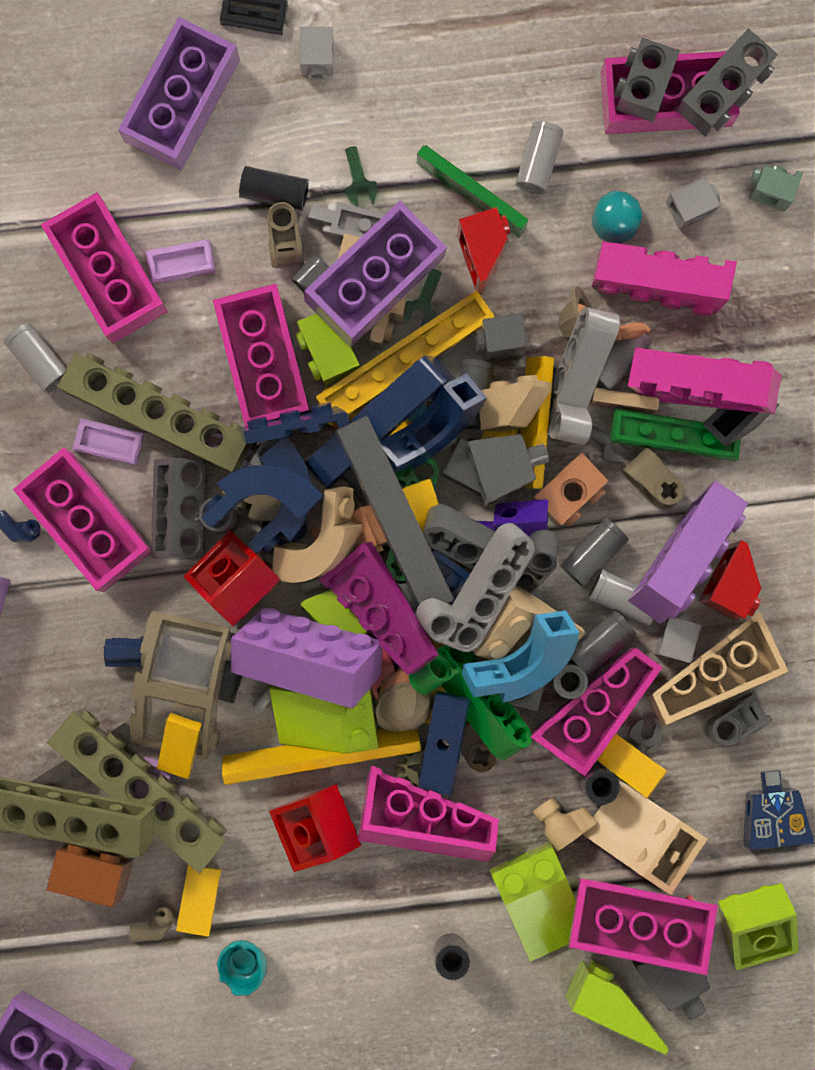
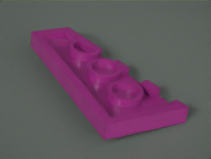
M364 542L319 579L326 588H330L338 596L337 600L345 609L349 608L360 619L358 623L367 632L371 631L380 641L379 645L407 675L415 674L439 656L372 542Z

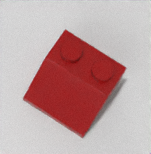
M497 207L461 218L458 223L457 238L474 289L480 295L484 293L504 254L506 243H508L507 235L511 234L506 216L500 217Z
M231 530L183 576L232 627L239 620L246 617L250 609L263 596L270 593L273 586L280 580Z
M740 540L728 545L698 602L731 620L746 619L747 615L753 616L761 602V599L758 598L761 585L748 543Z
M337 784L317 790L269 811L293 872L334 861L362 846L361 842L358 841L356 828L352 823Z

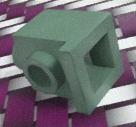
M764 166L762 170L755 168L748 183V187L753 188L749 199L786 211L794 201L803 172L796 171L792 176L787 174V170L779 166Z

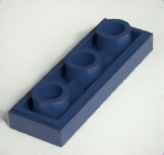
M443 691L436 693L419 788L447 796L453 793L471 699ZM442 739L447 740L448 743H449V746H448V745H445V744L443 743Z

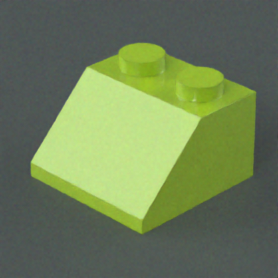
M782 883L764 885L757 890L740 895L733 894L718 901L720 921L735 971L799 953L797 914Z

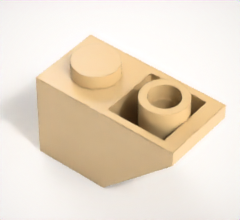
M535 375L518 377V383L510 384L508 381L491 383L489 389L481 390L487 397L479 411L481 430L504 432L527 427L551 391V383L539 381Z

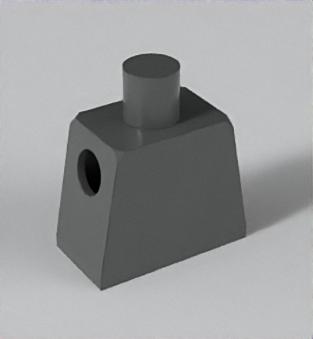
M522 435L474 440L466 445L485 506L531 484L536 479L533 467L549 462L548 452L544 443L526 448Z
M632 961L634 967L669 1011L681 1006L689 1020L696 1019L706 1012L699 998V995L710 989L706 975Z

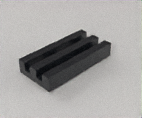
M223 0L219 21L221 25L283 35L288 1ZM230 1L278 9L279 13L230 5ZM228 13H229V14L240 15V16L258 18V19H263V20L275 21V22H277V23H272V22H266V21H261V20H255V19H249V18H243V17L232 16V15H228Z

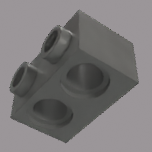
M643 37L638 49L631 47L625 67L631 68L627 79L620 78L614 97L620 99L616 110L654 122L680 50ZM650 59L656 63L657 68L649 69L644 66L642 61ZM635 89L642 90L647 98L637 99L632 95L631 91Z
M522 313L483 319L481 328L476 330L475 345L477 355H483L485 362L493 363L523 358L527 348V340Z

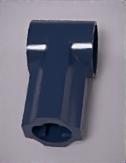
M141 636V639H106L104 646L105 667H141L142 653H140L144 636ZM169 636L164 638L157 669H170L171 637Z

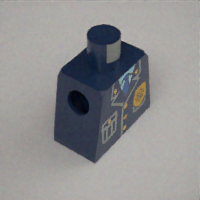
M780 770L760 772L762 791L746 793L744 846L749 849L813 844V835L799 790L782 788Z

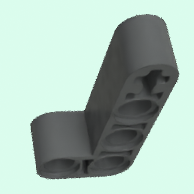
M436 505L428 510L423 535L429 547L474 569L495 531L451 507ZM549 530L535 531L529 537L533 540L535 551L515 585L529 593L537 590L557 567L559 538Z

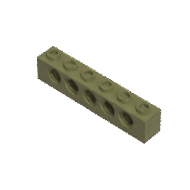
M87 352L85 357L74 353L57 388L222 470L233 473L241 469L253 443L246 444L243 441L240 430L242 426L231 422L228 427L218 422L219 415L205 408H202L201 412H197L189 408L190 401L176 394H173L172 398H168L160 394L162 391L161 387L147 380H144L143 384L131 380L133 377L132 373L118 366L115 367L114 371L103 366L105 362L103 359ZM100 377H106L107 384L104 389L94 391L95 381ZM128 391H135L136 397L133 403L123 405V395ZM159 404L164 405L165 412L163 416L158 419H152V408ZM187 418L193 419L194 426L192 430L188 433H180V423ZM215 432L222 433V443L218 447H209L208 439L210 435Z
M87 710L83 713L81 711H73L46 743L110 798L154 806L153 834L200 874L229 840L225 835L226 828L214 818L208 821L199 813L201 807L188 796L183 799L174 792L176 786L163 775H160L158 778L149 770L151 767L150 763L141 755L135 753L132 756L123 748L126 743L115 733L110 732L106 734L99 728L98 725L101 722ZM87 736L95 738L98 743L97 751L94 754H88L83 748V741ZM111 758H117L122 762L123 771L121 775L115 776L110 773L108 763ZM137 779L147 783L149 791L146 797H139L134 793L133 784ZM161 801H167L174 807L172 818L166 819L159 814L158 806ZM186 823H193L199 828L200 835L197 840H189L185 837L183 828Z
M0 776V832L2 833L15 832L25 834L31 839L45 838L58 841L61 845H68L69 843L88 847L91 851L95 852L108 851L118 853L124 858H139L153 844L154 806Z

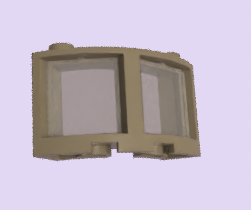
M151 611L140 653H142L141 669L143 671L142 673L135 672L131 700L135 701V713L130 715L131 743L161 750L166 720L170 713L202 723L195 757L208 760L211 749H217L221 730L217 729V708L226 660L231 661L230 627Z

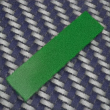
M427 145L421 147L417 153L418 165L480 210L486 211L497 207L500 217L506 216L510 231L520 238L526 230L528 218Z
M617 408L613 410L610 442L737 461L739 460L741 439L726 448L703 425L704 422Z

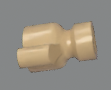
M553 796L532 812L538 821L544 822L546 826L544 834L556 852H558L593 827L597 822L586 807L562 814L559 811L560 805Z

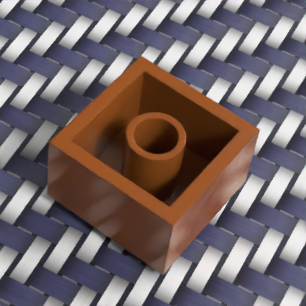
M68 843V845L56 851L46 890L113 907L125 896L134 858H124L118 853L108 851L95 852L91 851L88 847Z

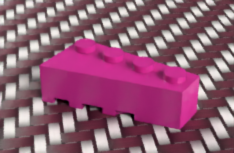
M604 241L601 244L591 284L592 287H597L600 293L606 295H617V292L630 295V299L638 302H648L649 299L660 301L663 307L670 309H680L681 306L692 308L693 313L702 316H711L712 313L717 314L729 301L737 261L725 260L724 266L711 264L709 257L695 255V258L681 260L675 252L656 251L654 255H648V250L644 247Z
M635 347L628 387L640 395L658 397L659 402L775 414L782 375L772 367L773 364L765 361H753L752 364L741 363L739 360L732 358L713 359L699 355H686Z
M629 648L588 683L586 691L580 697L569 699L532 730L531 738L583 776H586L663 667L637 648Z
M371 765L366 779L358 841L489 862L496 852L499 819L458 802L456 804L442 798L441 794L431 790L429 792L411 785L408 780L392 777L383 773L382 769Z

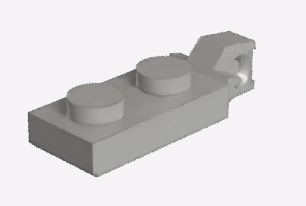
M337 202V204L329 203L328 209L311 205L308 222L323 226L322 232L333 237L343 239L345 233L361 238L386 213Z

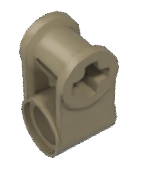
M286 202L276 203L270 207L267 214L272 268H278L279 264L293 262L303 265L305 261L302 238L299 233L295 210ZM279 214L290 215L291 221L287 226L279 227L274 223L275 218Z
M645 448L622 470L625 477L658 508L670 509L684 495L682 482L648 448ZM671 487L673 489L672 497L669 496L664 499L661 496L664 491L663 489Z

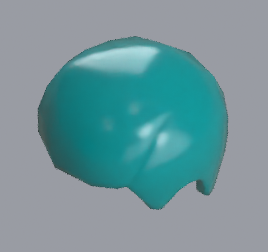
M617 190L603 195L599 199L592 217V226L597 236L606 242L618 244L632 239L642 221L643 211L638 199L627 192Z
M247 940L231 942L222 949L216 963L219 981L226 984L231 989V994L235 996H247L255 992L261 986L267 973V960L264 953L258 946Z

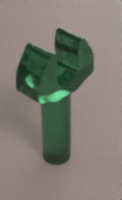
M356 146L348 147L345 149L353 182L345 189L347 200L353 206L359 207L357 193L360 190H365L369 194L371 204L374 205L378 195L377 183L365 178L358 148Z
M433 269L428 273L418 299L406 301L404 311L406 324L410 322L412 314L417 310L422 311L425 315L422 319L421 327L436 317V311L432 310L430 302L442 275V272Z

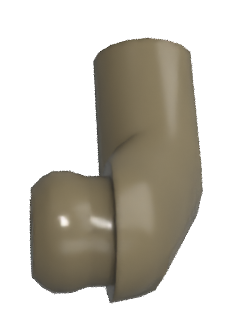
M159 907L155 910V914L148 924L130 925V941L161 940L173 926L174 913L167 907Z

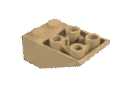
M515 586L482 643L473 650L474 654L489 660H495L514 653L529 638L535 615L557 611L525 589ZM575 624V626L577 627L578 631L580 632L579 638H578V641H579V639H580L586 632L584 631L583 628H581L580 626H578L577 624Z
M618 779L620 789L617 798L609 804L600 805L593 816L597 823L582 835L660 889L672 895L706 843L707 838Z

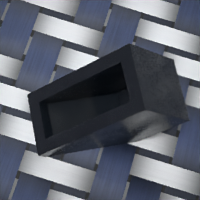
M718 408L703 425L727 448L755 430L770 414Z

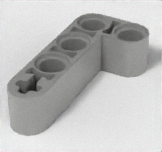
M584 307L581 310L552 381L548 433L552 439L580 445L587 443L592 430V420L587 411V406L618 334L620 319L617 314Z
M507 523L500 526L490 539L453 605L431 598L421 602L417 607L416 617L428 635L438 642L461 651L468 652L476 649L482 643L535 551L533 540L515 524Z

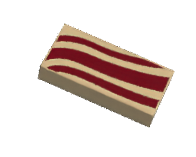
M596 388L589 405L654 414L658 410L659 399L653 396Z

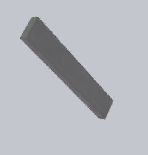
M368 416L336 430L335 433L417 605L419 606L421 602L431 598L445 603L453 601L454 598Z

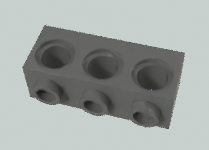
M748 28L684 97L677 112L705 137L713 129L719 132L732 117L728 112L735 105L741 108L754 93L750 88L757 81L763 84L774 72L775 68L772 64L778 54ZM744 57L754 58L758 66L747 64ZM722 81H732L736 86V90L725 88ZM700 105H711L715 113L707 114L703 112Z
M174 457L154 460L151 558L194 560L203 557L205 546L203 537L204 526L199 519V510L204 503L206 483L205 461Z

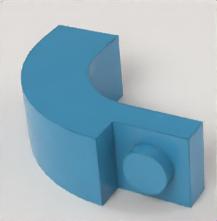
M567 611L535 615L529 638L517 651L500 659L464 664L462 675L473 697L499 694L503 702L521 698L540 689L563 670L575 651L580 632Z

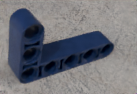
M423 356L352 418L349 423L368 416L380 441L388 437L427 401H434L442 385L454 380L455 377L437 357ZM336 434L305 462L326 488L332 486L352 469Z

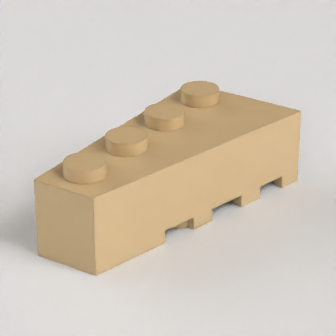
M759 611L655 691L648 699L663 728L774 680L789 671Z

